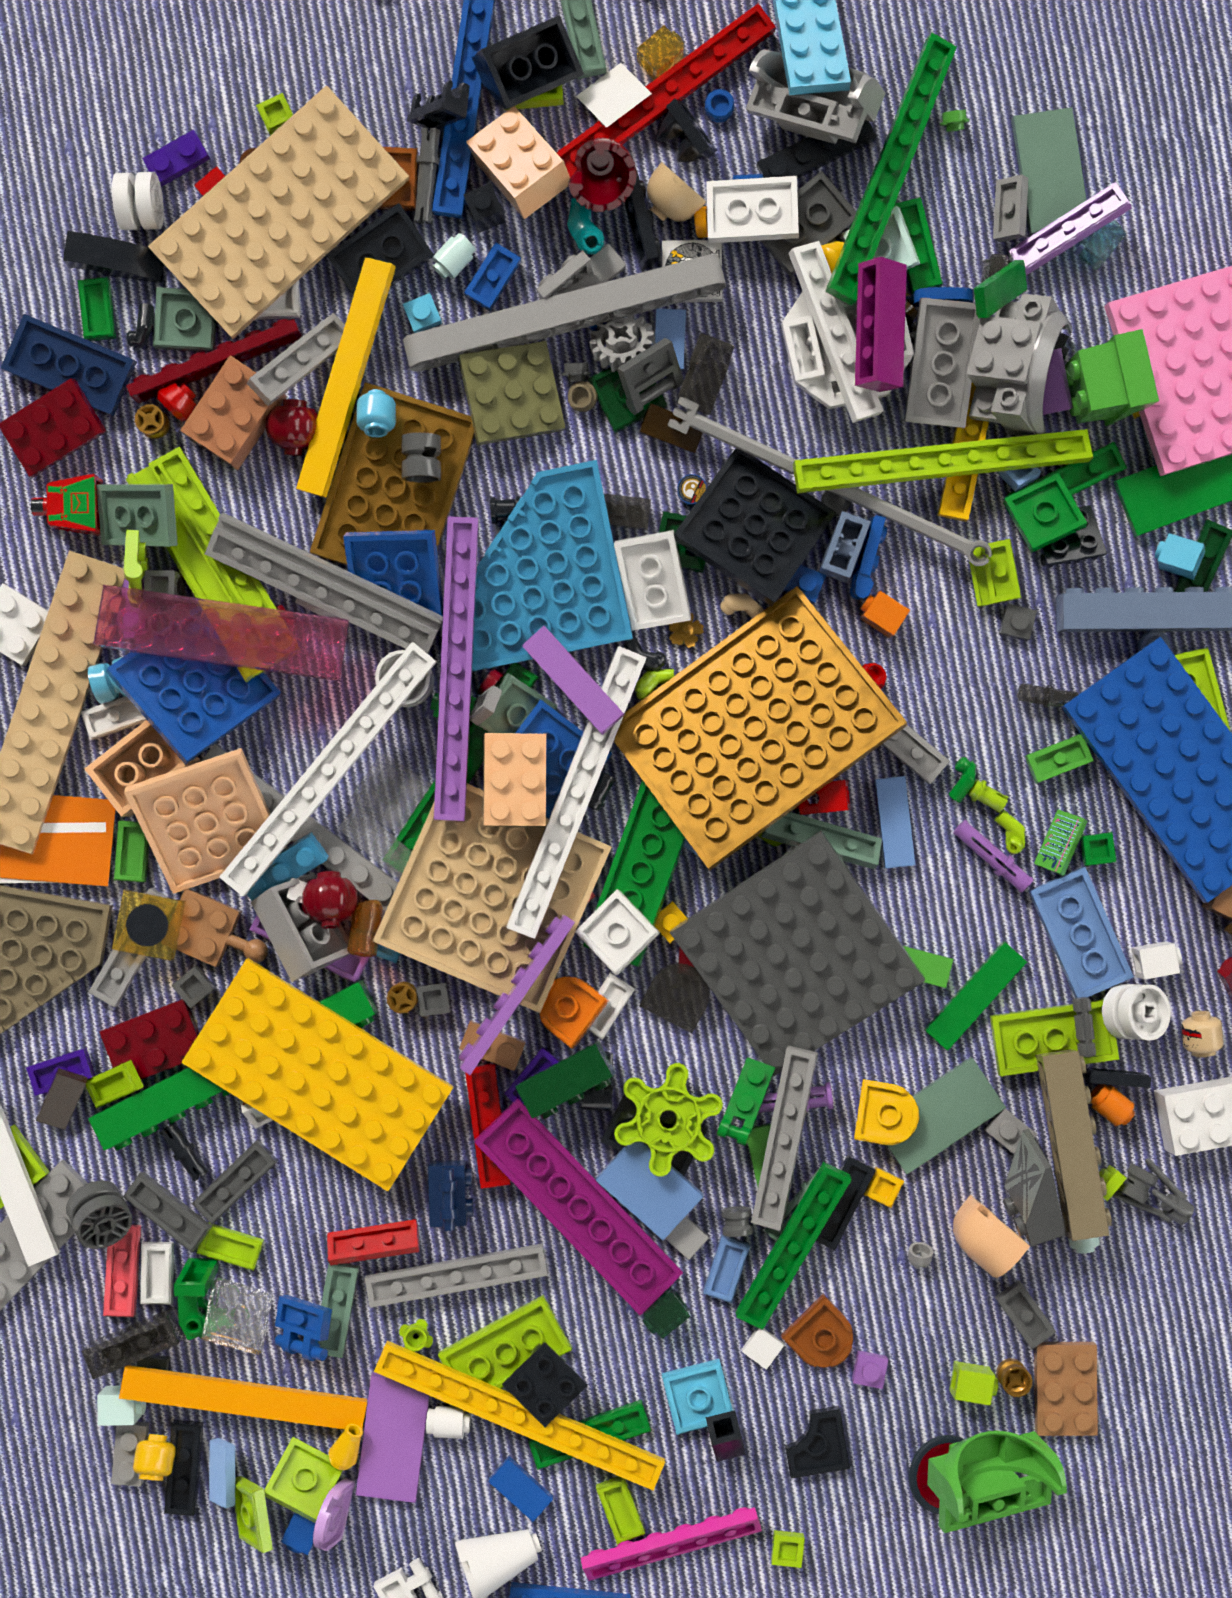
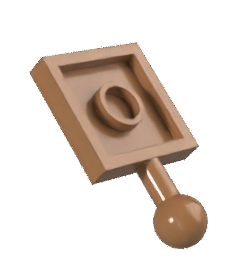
M190 888L184 890L169 924L167 934L162 941V944L214 967L220 965L227 946L244 952L246 959L249 958L256 963L262 962L268 955V947L262 940L253 939L247 941L233 935L242 911Z

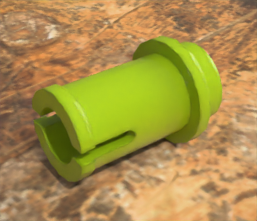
M975 780L974 786L968 792V795L972 797L971 800L973 802L978 800L994 809L997 813H1000L1006 806L1009 797L987 786L985 780Z

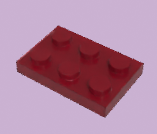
M70 378L0 422V430L29 477L37 476L107 432L76 379Z
M183 999L99 1031L112 1067L114 1068L132 1060L140 1079L182 1064V1060L199 1035L191 1010Z

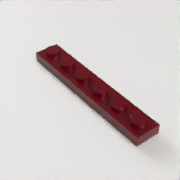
M282 319L273 323L272 328L262 332L261 330H254L244 336L245 338L239 341L223 342L217 346L216 350L209 353H195L186 362L165 365L161 368V372L156 374L140 375L133 380V383L126 385L130 397L139 404L157 397L160 389L176 383L178 386L182 383L187 385L219 372L230 355L242 363L298 341L303 335L294 319Z

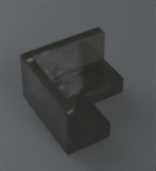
M700 333L689 362L687 374L678 394L677 402L680 397L686 398L699 404L697 412L710 415L729 368L735 346Z

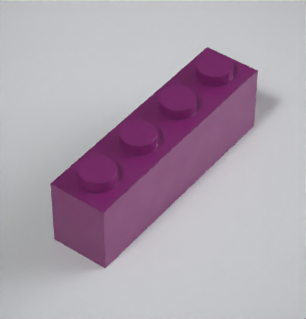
M884 257L858 263L855 386L877 392L903 387L907 264Z

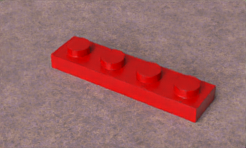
M495 1064L476 1066L471 1075L465 1072L474 1140L502 1114ZM475 1143L481 1189L511 1185V1180Z

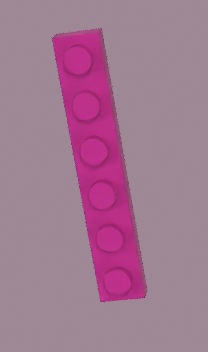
M742 1507L726 1516H711L698 1524L680 1525L674 1531L652 1533L643 1540L636 1542L624 1541L619 1543L617 1547L608 1550H593L587 1556L580 1557L582 1569L588 1581L761 1532L762 1529L755 1507L750 1509Z

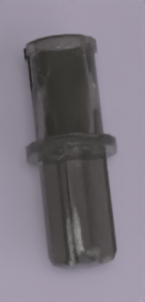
M1022 683L1017 690V699L1019 701L1041 704L1044 708H1049L1050 706L1061 708V706L1078 695V692L1054 689L1052 685L1042 687Z

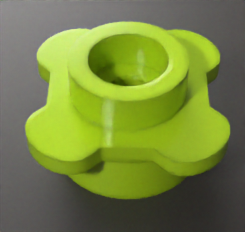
M418 1319L414 1324H403L400 1327L399 1334L403 1337L404 1348L416 1352L424 1347H431L433 1337L427 1331L428 1323L426 1320ZM417 1333L419 1335V1338L416 1339L413 1337V1335Z

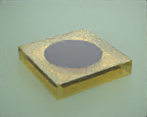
M123 890L112 949L169 961L174 960L186 901L132 890Z

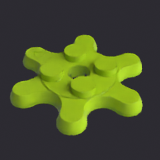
M681 1063L671 1064L667 1068L665 1082L659 1088H650L641 1079L636 1077L629 1078L623 1086L625 1096L635 1103L636 1115L631 1121L621 1123L616 1127L614 1132L615 1139L620 1145L624 1146L638 1141L647 1144L651 1151L649 1169L655 1176H665L670 1172L672 1157L679 1151H687L696 1160L702 1162L708 1161L714 1154L713 1144L702 1135L701 1124L707 1117L720 1113L723 1106L722 1100L713 1093L706 1094L703 1097L690 1095L686 1088L688 1070ZM664 1111H671L676 1116V1123L672 1128L667 1129L660 1123L659 1118Z

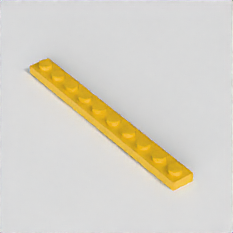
M388 1340L374 1370L375 1373L653 1491L665 1464V1458L561 1414H558L544 1427L510 1392Z

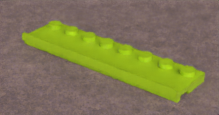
M180 446L150 462L148 467L139 472L127 475L126 481L128 484H173L178 546L166 548L245 682H249L250 679L301 651L260 580L205 555L220 513Z

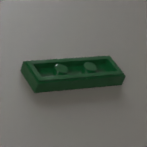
M1209 519L1205 520L1196 539V542L1203 543L1205 547V554L1194 580L1180 576L1174 592H1185V588L1203 587L1204 592H1208L1232 539L1231 529Z

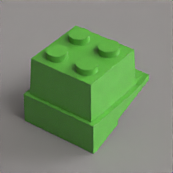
M1143 329L1117 334L1107 343L1079 350L1065 364L1073 406L1069 410L1070 414L1076 417L1077 424L1104 420L1105 426H1109L1159 402Z

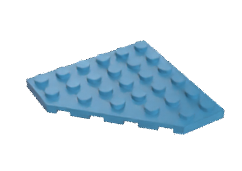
M597 460L537 472L530 486L507 518L508 520L496 535L477 566L472 672L533 659L522 645L543 626L552 633L568 652L633 639Z

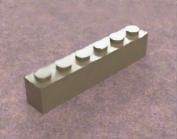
M1072 1049L1037 1054L1036 1060L1065 1236L1072 1241L1109 1236L1108 1227L1112 1226V1219L1109 1209L1104 1206L1103 1196H1106L1107 1190L1103 1177L1099 1176L1098 1165H1101L1102 1161L1099 1148L1094 1146L1093 1135L1096 1134V1124L1093 1116H1089L1088 1104H1091V1094L1088 1086H1084L1083 1074L1086 1073L1084 1057L1082 1055L1079 1056V1051Z

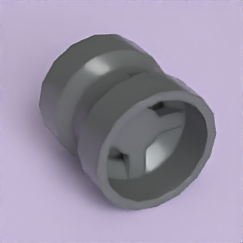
M1131 1163L1127 1170L1128 1177L1118 1190L1145 1204L1149 1198L1148 1190L1150 1187L1155 1186L1159 1177Z

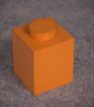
M879 591L875 596L869 594L870 596L866 598L860 607V610L864 612L860 620L886 637L891 638L910 610L882 591Z

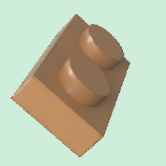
M470 1020L459 1047L460 1050L463 1051L468 1043L473 1045L480 1036L476 1033L480 1023ZM500 1032L482 1059L515 1071L526 1042Z

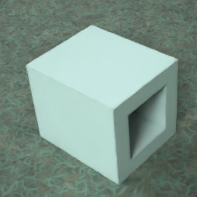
M105 1386L97 1395L98 1426L135 1425L145 1413L146 1402L119 1399L121 1386Z

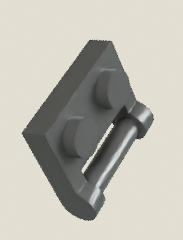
M666 338L617 368L627 398L626 405L634 415L642 411L644 405L671 388L677 389L684 384L672 341ZM666 376L665 379L650 387L643 393L639 394V392H641L642 390L646 389L650 385L654 384L655 382Z

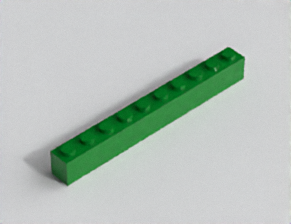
M363 980L319 1001L360 1028L374 1021L372 1016L379 1012ZM188 1067L93 1115L88 1120L103 1150L105 1151L114 1146L115 1150L118 1151L133 1143L131 1137L141 1133L144 1138L159 1130L157 1124L167 1119L172 1124L187 1116L184 1110L192 1106L199 1110L213 1103L212 1096L221 1092L223 1097L231 1093Z

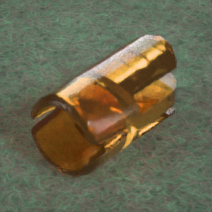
M378 900L357 903L352 915L347 946L349 954L362 957L377 955L378 944L373 942V939L380 926L383 906Z

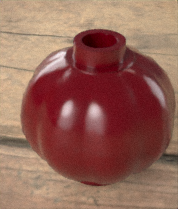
M283 399V406L274 407L267 416L266 433L273 444L284 449V455L302 456V450L308 449L309 443L315 434L318 412L315 409L308 408L307 401Z
M325 871L317 873V879L310 880L303 889L302 909L311 920L321 923V928H339L340 922L348 919L356 909L358 902L357 890L349 879L341 877L340 872Z

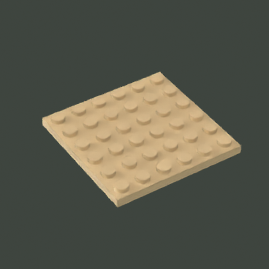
M467 784L465 821L434 820L433 803L373 942L501 996L503 992L508 995L514 984L511 983V980L520 967L526 969L532 959L528 955L536 943L540 942L543 944L549 936L545 931L555 917L560 919L562 915H565L575 922L519 1003L540 1013L612 847L577 832L535 939L506 928L546 826L483 825V790Z

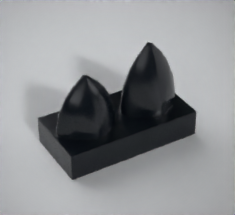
M674 98L666 106L669 112L662 119L655 140L657 142L670 141L685 133L686 136L678 149L677 161L685 163L696 161L702 156L710 158L718 150L684 102Z

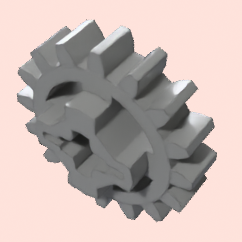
M634 315L608 321L606 324H597L598 331L591 332L592 340L589 341L594 361H600L601 368L603 369L610 365L612 372H615L619 366L656 344L651 324H645L644 317L642 316L635 320Z

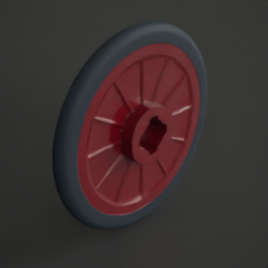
M941 1435L932 1438L919 1448L912 1459L909 1469V1484L912 1494L924 1509L932 1513L939 1514L940 1500L927 1485L928 1459L948 1454L949 1444L964 1440L961 1437Z

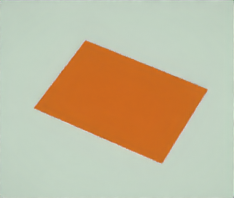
M53 795L44 823L106 822V832L40 833L34 854L0 844V878L108 886L115 808L108 799Z

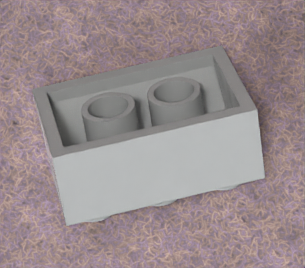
M314 872L271 887L251 902L291 982L311 975L355 951L341 923L339 928L323 929L321 928V923L311 920L305 914L302 904L299 903L302 896H299L296 901L287 898L288 889L299 884V880L308 883L312 879H317Z

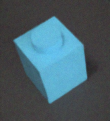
M1169 533L1165 542L1160 541L1155 558L1158 559L1159 569L1194 580L1205 554V547L1203 543Z

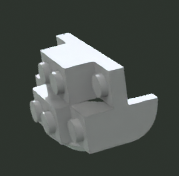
M763 49L756 55L749 68V72L755 77L756 83L746 110L749 114L776 121L783 130L836 144L838 138L856 143L864 121H875L885 96V91L875 78L870 77L865 72L848 67L851 79L849 91L789 95L782 52Z

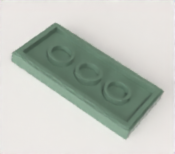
M1072 107L1016 115L1011 120L1019 173L1028 177L1026 218L1029 236L1037 233L1087 200Z
M969 1057L913 1095L919 1109V1122L915 1132L906 1141L897 1145L887 1146L904 1172L909 1174L1004 1110L1006 1106L975 1060Z

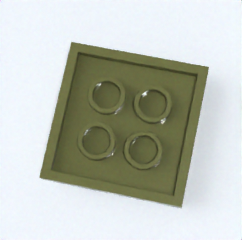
M546 341L459 355L458 361L477 446L564 431L566 427Z

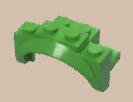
M1006 1431L982 1432L960 1442L949 1444L948 1454L928 1459L927 1485L940 1500L938 1526L944 1533L1051 1504L1052 1490L1057 1496L1067 1493L1066 1476L1058 1456L1035 1431L1021 1435ZM1015 1472L1023 1473L1029 1476L1019 1478Z

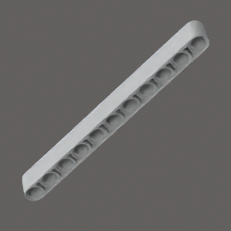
M710 254L406 336L403 339V344L410 370L415 372L424 371L458 362V357L461 354L522 345L710 295L723 290L726 287V281L719 256Z

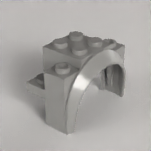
M1022 294L1020 302H1009L996 312L995 317L981 318L966 373L976 386L968 415L972 420L1000 423L1009 435L1045 434L1043 399L1051 357L1061 330L1067 329L1069 333L1073 331L1071 323L1063 312L1060 311L1051 296Z

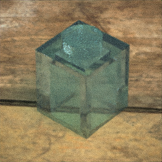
M1113 220L1086 237L1074 251V254L1097 271L1127 233L1122 230L1121 225L1117 221Z

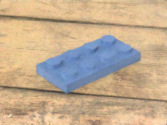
M1080 867L1064 876L1028 890L1075 998L1090 997L1134 977L1086 867Z

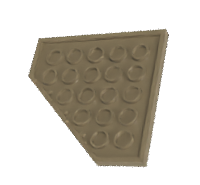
M0 885V1035L103 964L113 905Z

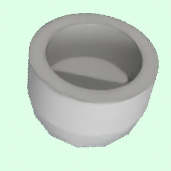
M923 1242L912 1243L908 1251L910 1264L916 1269L920 1267L927 1268L933 1257L932 1247Z

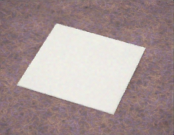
M620 63L576 97L607 128L652 93Z

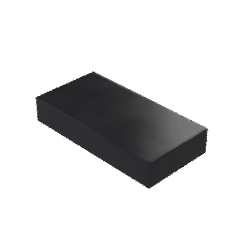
M1086 1067V1073L1083 1074V1079L1089 1083L1151 1088V1077L1143 1072Z

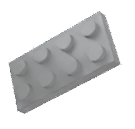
M920 298L904 422L965 428L972 383L966 373L981 319L976 315L975 303Z

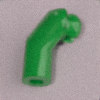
M961 757L955 764V769L961 773V777L948 794L958 803L964 799L975 784L976 764L973 760L969 761L966 757Z

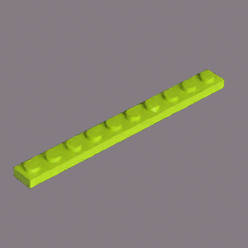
M1088 429L794 460L793 471L797 493L1082 463L1089 462L1093 458Z

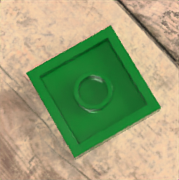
M1059 473L1004 498L1003 501L1031 553L1077 532L1087 525V521Z

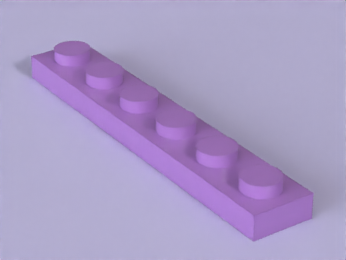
M562 915L560 919L555 917L545 931L549 936L543 944L540 942L536 943L528 955L532 959L526 969L522 967L518 969L511 980L514 986L507 995L504 992L501 994L493 1006L497 1011L491 1020L485 1018L478 1027L476 1033L480 1036L473 1045L468 1043L458 1058L462 1060L459 1065L461 1070L471 1075L575 922Z

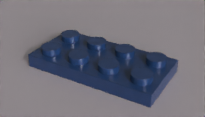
M23 314L1 369L50 391L70 378L76 379L92 408L114 417L137 362L120 353Z

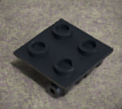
M1091 505L1079 507L1087 521L1085 528L1042 548L1044 553L1040 555L1042 566L1047 565L1048 568H1052L1056 564L1065 563L1068 565L1071 564V561L1079 563L1080 560L1090 558L1096 560L1099 556L1107 555Z
M544 1342L542 1345L539 1343L531 1351L532 1355L502 1385L546 1427L588 1384Z

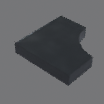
M839 1406L810 1410L809 1424L805 1433L795 1442L785 1445L791 1478L850 1469Z

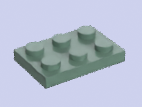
M173 484L96 485L101 545L125 546L126 530H139L140 542H145L146 546H178Z

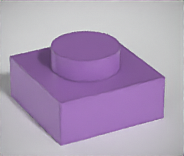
M857 1350L852 1382L854 1384L883 1389L888 1364L887 1356Z

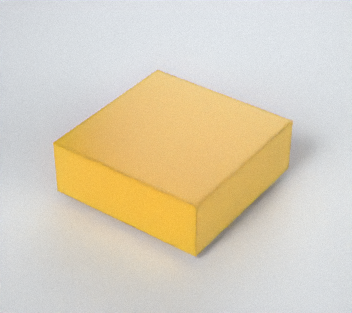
M875 1167L876 1171L864 1195L892 1208L904 1180Z

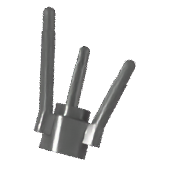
M1147 1158L1145 1162L1173 1193L1165 1196L1156 1189L1152 1190V1194L1162 1201L1161 1208L1163 1211L1150 1205L1142 1204L1126 1195L1117 1192L1113 1194L1114 1198L1157 1215L1168 1223L1173 1220L1179 1225H1183L1191 1218L1194 1212V1206L1186 1200L1187 1195L1180 1191L1150 1158Z

